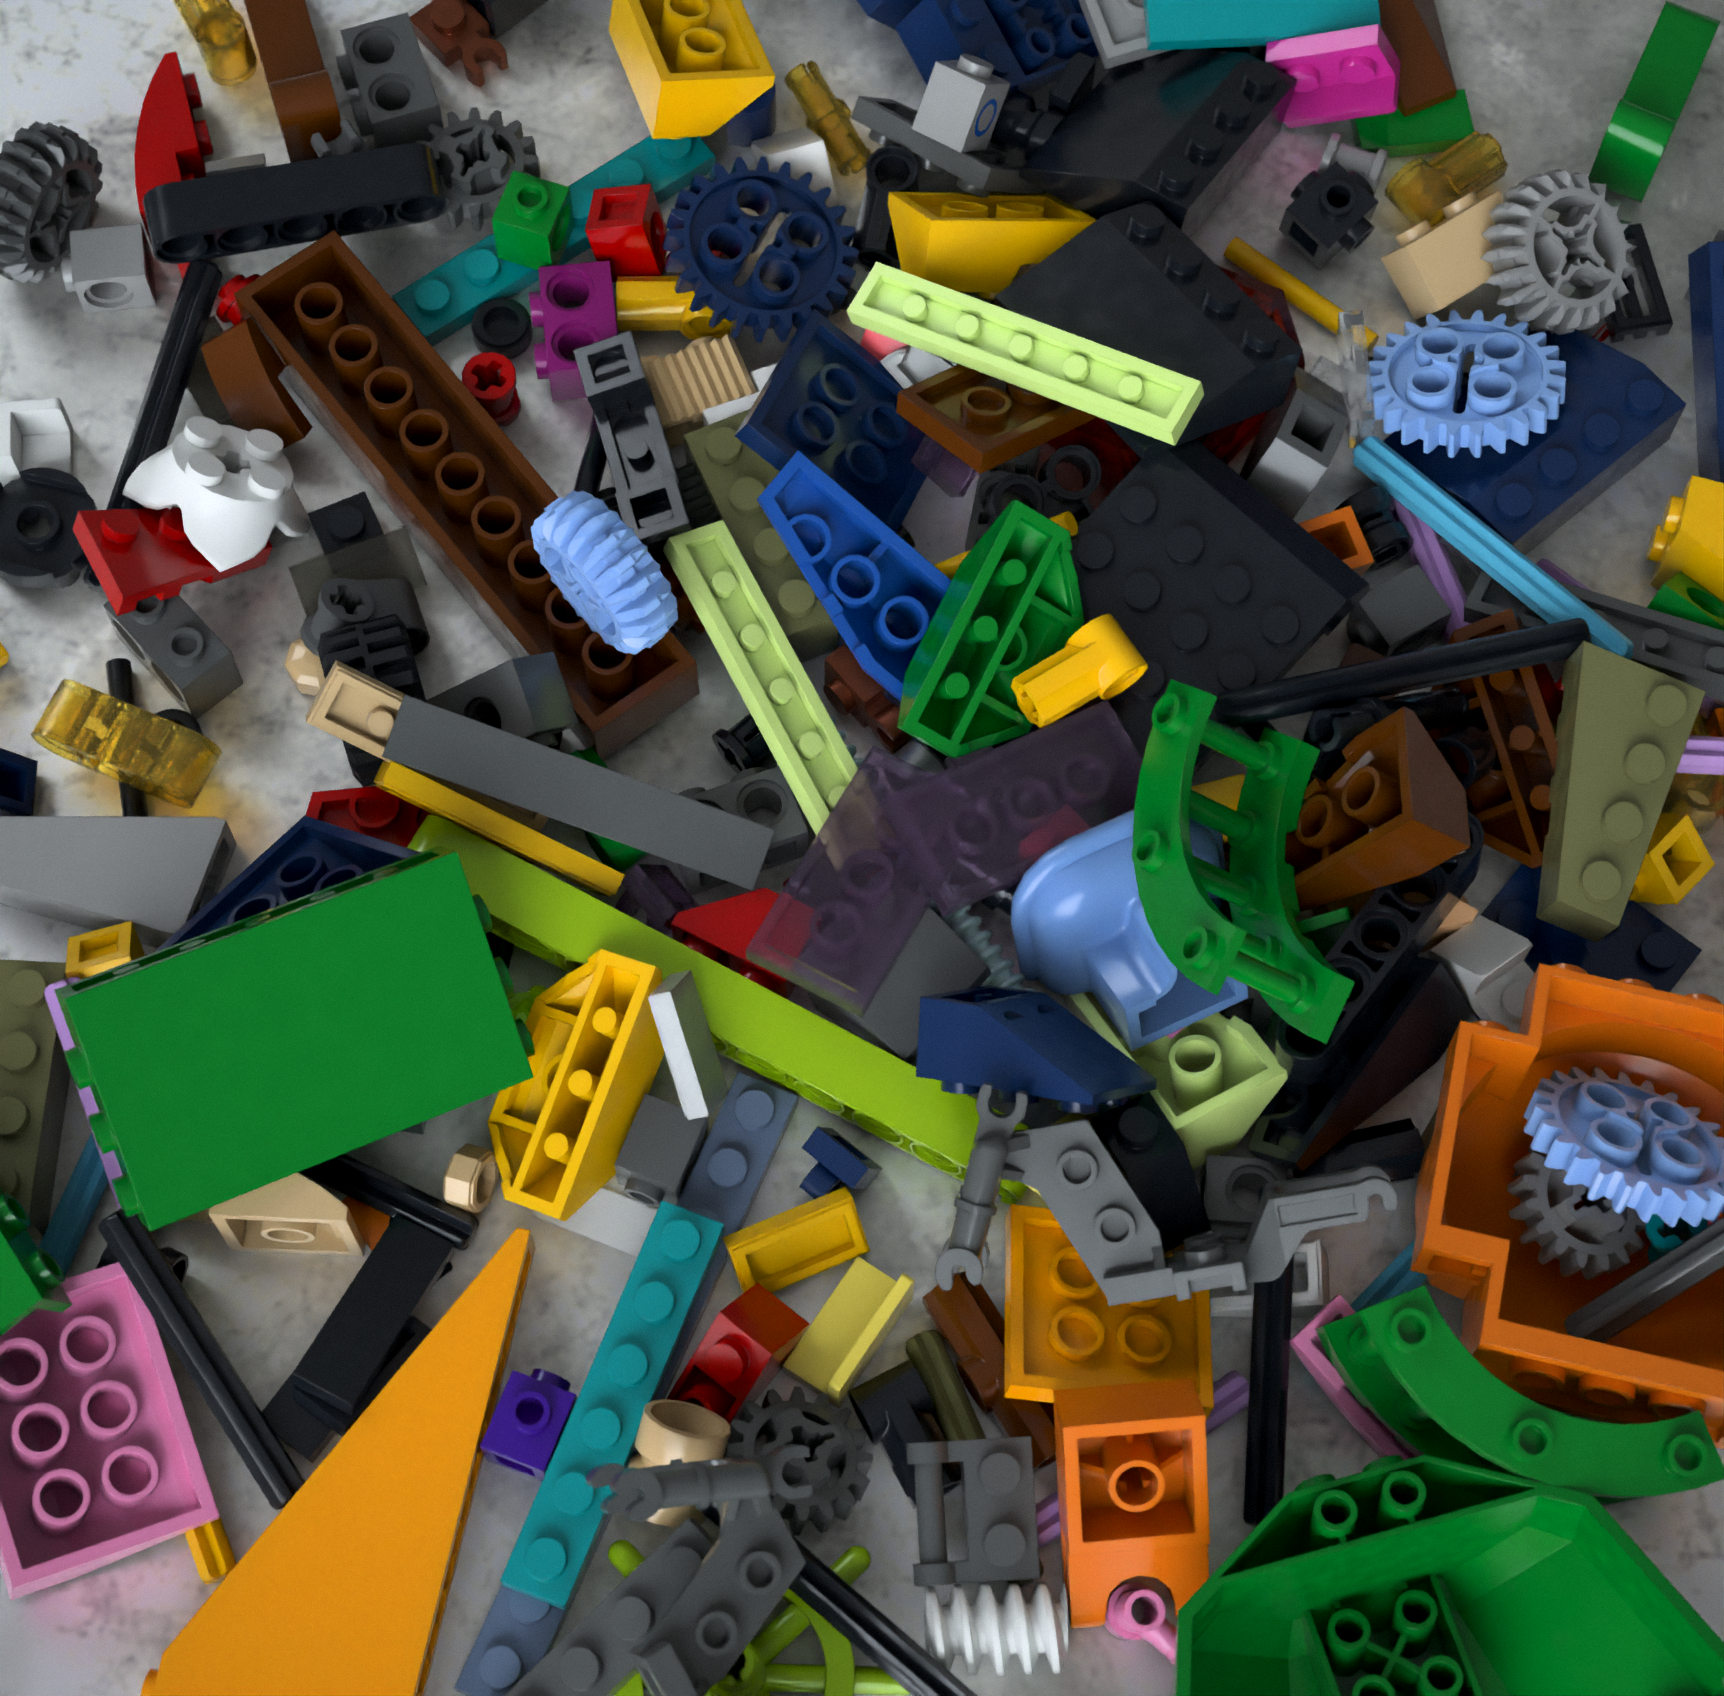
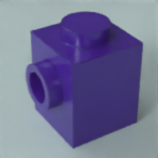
M534 1368L531 1376L512 1370L480 1445L486 1460L542 1482L577 1401L576 1394L569 1392L571 1383L554 1373Z

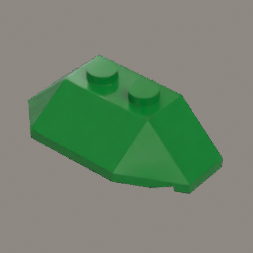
M1012 500L960 563L905 672L897 728L951 759L1029 733L1033 723L1028 721L1018 706L1016 696L1011 688L1012 680L1014 677L1065 648L1068 639L1082 627L1085 621L1077 574L1070 550H1072L1070 531L1018 500Z

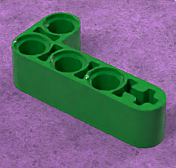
M1666 1L1623 99H1620L1590 171L1589 183L1606 184V190L1642 203L1721 21Z

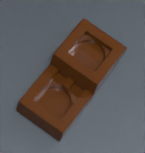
M251 316L203 343L201 349L206 365L220 398L237 428L246 431L253 429L271 431L282 439L283 449L305 438L313 427L278 379V376L286 366Z

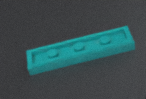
M1143 0L1148 51L1266 46L1267 42L1375 24H1379L1381 27L1378 0Z

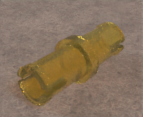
M808 61L806 66L804 63L797 65L786 75L784 82L788 89L792 91L807 116L806 127L824 140L825 147L842 176H849L851 171L853 174L858 173L866 167V163L872 153L865 146L850 122L851 111L843 99H836L820 73V68L816 62Z

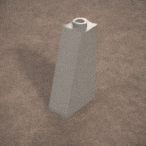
M0 816V904L91 930H98L132 921L140 943L158 949L199 911L204 891L218 893L237 844L227 821L217 817Z

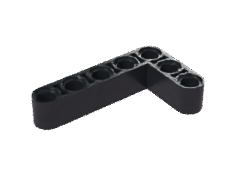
M1345 747L1328 752L1322 751L1319 754L1314 766V779L1317 778L1326 782L1344 764L1346 760L1342 750ZM1468 811L1471 847L1466 849V852L1455 855L1422 875L1377 888L1325 956L1326 961L1336 970L1355 981L1351 991L1358 996L1355 1000L1345 1003L1327 1044L1307 1036L1289 1025L1281 1017L1276 1024L1274 1055L1279 1065L1287 1071L1288 1079L1286 1081L1298 1086H1311L1321 1082L1331 1073L1474 881L1480 867L1484 829L1480 821ZM1408 892H1420L1428 896L1430 900L1424 903H1412L1403 898L1402 895ZM1372 940H1383L1390 943L1394 949L1385 953L1375 952L1368 949L1365 944ZM1299 1038H1309L1316 1041L1321 1047L1311 1053H1301L1294 1050L1289 1044Z

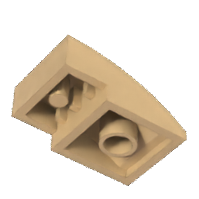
M298 1172L175 1221L180 1223L215 1224L231 1251L364 1256L365 1242L348 1207L323 1187Z

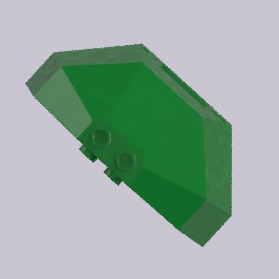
M1391 1455L1372 1461L1363 1468L1362 1472L1339 1479H1336L1331 1474H1323L1301 1482L1296 1486L1295 1491L1285 1495L1178 1611L1174 1696H1724V1642L1592 1494L1428 1455H1421L1407 1460H1403L1398 1455Z

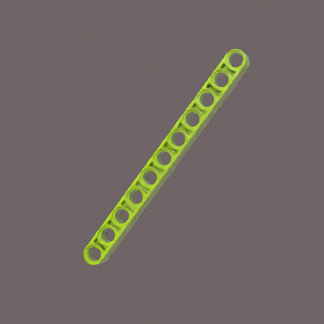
M426 816L407 848L424 852L437 846H443L457 851L472 896L479 894L488 909L493 926L492 933L567 973L586 964L588 958L599 949L658 967L662 970V981L669 974L691 970L716 1052L964 1183L980 1120L976 1109L977 1099L968 1094L942 1091L941 1080L917 1077L916 1067L464 828L439 816ZM992 1108L996 1113L1005 1115L1004 1113ZM1019 1122L1015 1126L1014 1131L1029 1129L1030 1127ZM1002 1179L998 1192L1002 1196L1000 1202L1008 1205H1020L1029 1187L1018 1181Z

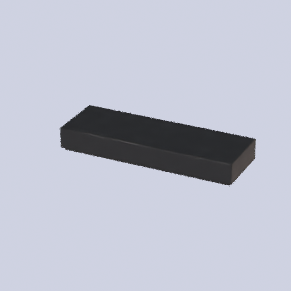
M396 1214L292 1373V1385L352 1415L454 1254L455 1244Z

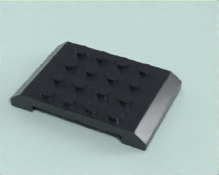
M1197 439L1143 460L1141 459L1080 525L1077 535L1071 537L1072 550H1070L1077 574L1085 620L1082 626L1101 615L1112 614L1147 662L1148 669L1137 682L1112 698L1103 700L1097 696L1042 730L1033 723L1029 733L992 745L1002 770H1005L1011 757L1018 753L1040 755L1054 763L1066 776L1068 786L1058 806L1048 809V811L1054 815L1066 805L1089 829L1133 810L1142 761L1153 726V709L1158 700L1165 694L1171 679L1206 691L1214 696L1222 691L1283 679L1323 634L1328 636L1370 591L1369 583ZM1213 707L1209 718L1218 722L1215 707ZM1200 743L1193 776L1216 752L1215 750Z

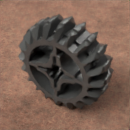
M36 121L28 129L21 127L16 132L13 141L6 140L2 144L0 154V275L9 280L15 279L21 283H26L27 281L38 283L44 278L47 271L56 272L62 256L70 255L69 231L85 230L91 227L89 220L92 212L99 207L96 196L102 189L103 182L99 179L102 173V163L98 161V151L90 146L85 139L79 137L78 133L62 125L58 127L50 122L42 124Z

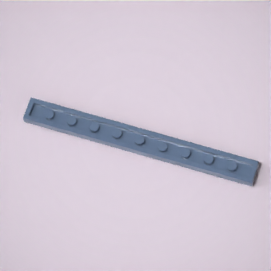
M737 1072L676 1206L723 1223L725 1226L723 1237L741 1230L796 1110L798 1096ZM723 1239L719 1244L655 1400L666 1398L729 1258ZM636 1447L634 1448L631 1458L636 1454H640ZM607 1514L567 1611L501 1585L454 1689L457 1692L466 1696H505L552 1650L612 1515Z

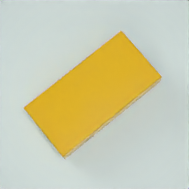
M846 1186L722 1237L742 1294L757 1282L772 1293L870 1252L852 1195Z

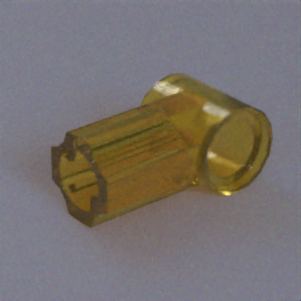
M172 0L202 56L208 76L214 82L225 86L242 84L250 79L256 71L258 62L244 19L234 10L229 0Z
M1474 131L1429 162L1421 157L1406 164L1388 183L1385 189V196L1412 225L1427 219L1430 226L1433 227L1446 219L1442 211L1443 207L1471 191H1474L1475 195L1502 178L1505 175L1508 164L1502 154L1501 145L1491 134H1480Z

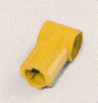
M617 276L616 320L618 331H681L685 337L691 340L708 336L722 339L726 334L732 335V321L724 318L717 326L712 328L709 326V321L713 311L709 307L692 313L689 308L695 293L693 291L676 293L674 289L679 276Z
M1104 614L1091 620L1076 631L1066 642L1065 648L1014 677L1011 688L1016 696L1018 706L1030 723L1036 724L1042 730L1097 696L1106 700L1122 693L1145 674L1148 664L1112 614Z

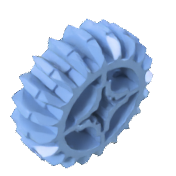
M573 490L563 499L559 497L544 508L545 512L535 519L534 524L531 526L534 549L540 555V563L549 572L550 580L557 585L563 594V599L571 604L577 616H581L587 622L592 632L600 634L606 644L612 645L616 650L626 654L636 655L644 648H650L661 640L668 632V629L678 620L677 601L671 592L670 582L660 571L661 565L654 561L648 552V546L641 543L635 535L633 528H629L621 520L618 512L609 510L603 500L594 498L592 494L585 491L577 492Z

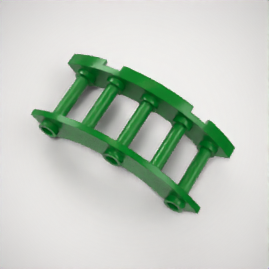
M1171 679L1165 694L1158 700L1153 709V726L1142 761L1134 807L1132 860L1138 893L1146 920L1158 945L1168 959L1189 980L1217 996L1227 976L1255 988L1270 1008L1285 1022L1307 1036L1327 1044L1355 981L1341 974L1328 963L1313 941L1303 937L1295 921V918L1301 912L1296 894L1294 866L1285 862L1286 833L1297 830L1303 797L1321 750L1302 740L1264 727L1257 743L1209 718L1217 699L1216 696ZM1200 743L1247 767V774L1241 789L1237 811L1191 789ZM1189 818L1227 836L1228 842L1231 845L1229 872L1193 855ZM1207 892L1229 902L1232 922L1218 910Z
M1426 1285L1315 1329L1331 1363L1353 1396L1363 1407L1368 1406L1374 1415L1395 1434L1393 1438L1416 1456L1428 1455L1589 1493L1601 1505L1693 1490L1724 1479V1465L1700 1410L1672 1419L1651 1423L1615 1424L1573 1417L1542 1406L1516 1392L1496 1378L1469 1353L1453 1334L1438 1311Z

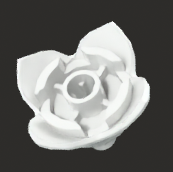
M204 416L188 418L184 430L175 436L171 445L140 463L128 478L122 495L134 500L145 508L160 510L168 507L170 510L173 505H178L182 511L184 532L190 542L219 572L254 558L266 546L272 530H275L276 526L286 536L290 537L302 536L307 534L310 529L308 514L293 486L294 473L288 459L281 453L284 446L282 439L275 433L265 429L246 431L231 425H220L216 421Z

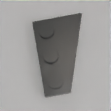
M858 96L851 118L871 129L868 135L870 139L884 146L898 145L912 151L918 166L936 173H944L945 170L958 177L956 186L960 189L983 198H988L991 191L1047 194L1046 191L1019 177L1021 166H1009L1004 163L1007 151L988 143L986 150L960 153L911 129L917 114L916 110L892 99Z

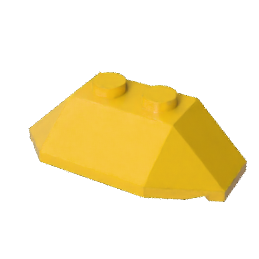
M599 949L588 958L586 964L566 974L535 998L525 1023L535 1049V1055L528 1057L534 1077L499 1091L487 1121L495 1159L503 1179L501 1187L504 1199L566 1222L616 1175L614 1164L645 1093L649 1094L665 1053L648 1001L649 995L663 982L661 969L604 949Z

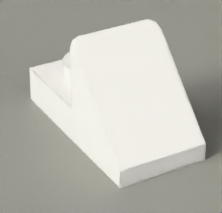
M1479 915L1474 918L1472 924L1463 926L1430 949L1428 956L1432 960L1441 961L1468 1005L1481 1020L1500 1023L1506 1026L1510 1032L1519 1034L1525 991L1534 975V972L1525 963L1524 959L1533 944L1527 938Z

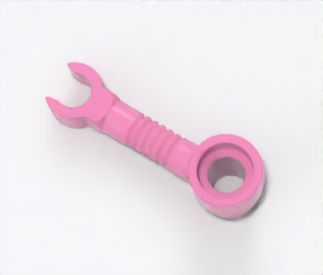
M1122 1583L1117 1585L1108 1598L1106 1623H1104L1107 1630L1120 1639H1144L1149 1641L1174 1664L1176 1628L1165 1618L1166 1609L1162 1598L1151 1588L1141 1583ZM1136 1599L1142 1602L1145 1610L1144 1617L1140 1623L1134 1620L1131 1612L1132 1605Z

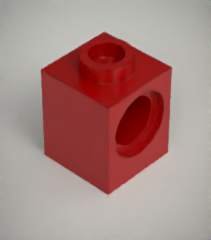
M641 184L594 189L585 232L596 261L610 260L612 282L617 281V276H662L667 253L663 249V242L668 230L665 227L666 225L652 185Z

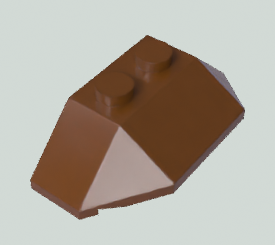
M1510 608L1454 630L1448 645L1526 628L1516 610ZM1542 663L1432 686L1431 691L1446 686L1459 687L1460 691L1457 695L1466 694L1469 702V714L1461 725L1427 731L1430 737L1438 740L1457 727L1472 726L1488 734L1495 746L1496 760L1490 773L1466 789V793L1472 802L1473 815L1480 821L1484 829L1483 844L1532 869L1542 868L1545 836L1549 831L1551 803L1549 802L1551 778L1555 775L1558 741H1555L1557 720L1562 710V704L1553 677L1546 664ZM1450 746L1448 756L1452 766L1459 772L1468 773V758L1464 752Z

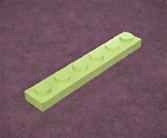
M877 261L847 309L852 324L1174 446L1177 444L1204 396L1202 383L1199 380Z
M720 520L668 538L663 552L836 874L890 853L898 841L725 522Z

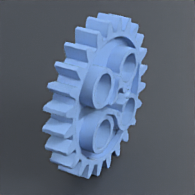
M1451 310L1449 321L1441 322L1432 314H1427L1425 327L1421 328L1408 321L1404 323V336L1389 332L1386 335V347H1374L1373 361L1367 362L1366 404H1371V417L1373 420L1383 419V432L1388 434L1401 430V444L1408 445L1418 439L1423 440V453L1428 454L1438 445L1446 446L1448 457L1454 458L1460 447H1468L1475 458H1480L1482 446L1491 445L1497 452L1503 454L1506 453V440L1511 439L1525 446L1528 444L1529 431L1544 434L1547 430V419H1558L1559 406L1565 402L1566 363L1559 360L1558 346H1546V333L1540 332L1528 336V322H1520L1512 327L1506 326V314L1501 313L1492 322L1484 321L1482 310H1476L1470 320H1462L1457 310ZM1474 352V364L1470 368L1465 411L1457 414V400L1460 398L1462 391L1465 357L1467 353Z
M1575 1066L1571 1067L1568 1075L1555 1070L1550 1080L1546 1078L1540 1080L1523 1117L1527 1119L1523 1131L1534 1137L1530 1145L1532 1150L1548 1154L1544 1162L1547 1168L1564 1169L1567 1172L1563 1181L1566 1185L1583 1184L1589 1188L1587 1198L1591 1201L1604 1196L1612 1200L1614 1212L1620 1214L1627 1206L1635 1209L1640 1219L1647 1223L1652 1214H1658L1670 1227L1676 1226L1679 1217L1691 1226L1698 1227L1702 1218L1714 1223L1717 1221L1720 1213H1724V1138L1717 1136L1721 1128L1718 1123L1701 1122L1698 1119L1701 1111L1700 1108H1685L1676 1103L1678 1094L1674 1092L1667 1093L1664 1096L1655 1093L1651 1081L1646 1080L1641 1086L1634 1085L1624 1072H1619L1616 1080L1610 1079L1599 1067H1594L1590 1076Z

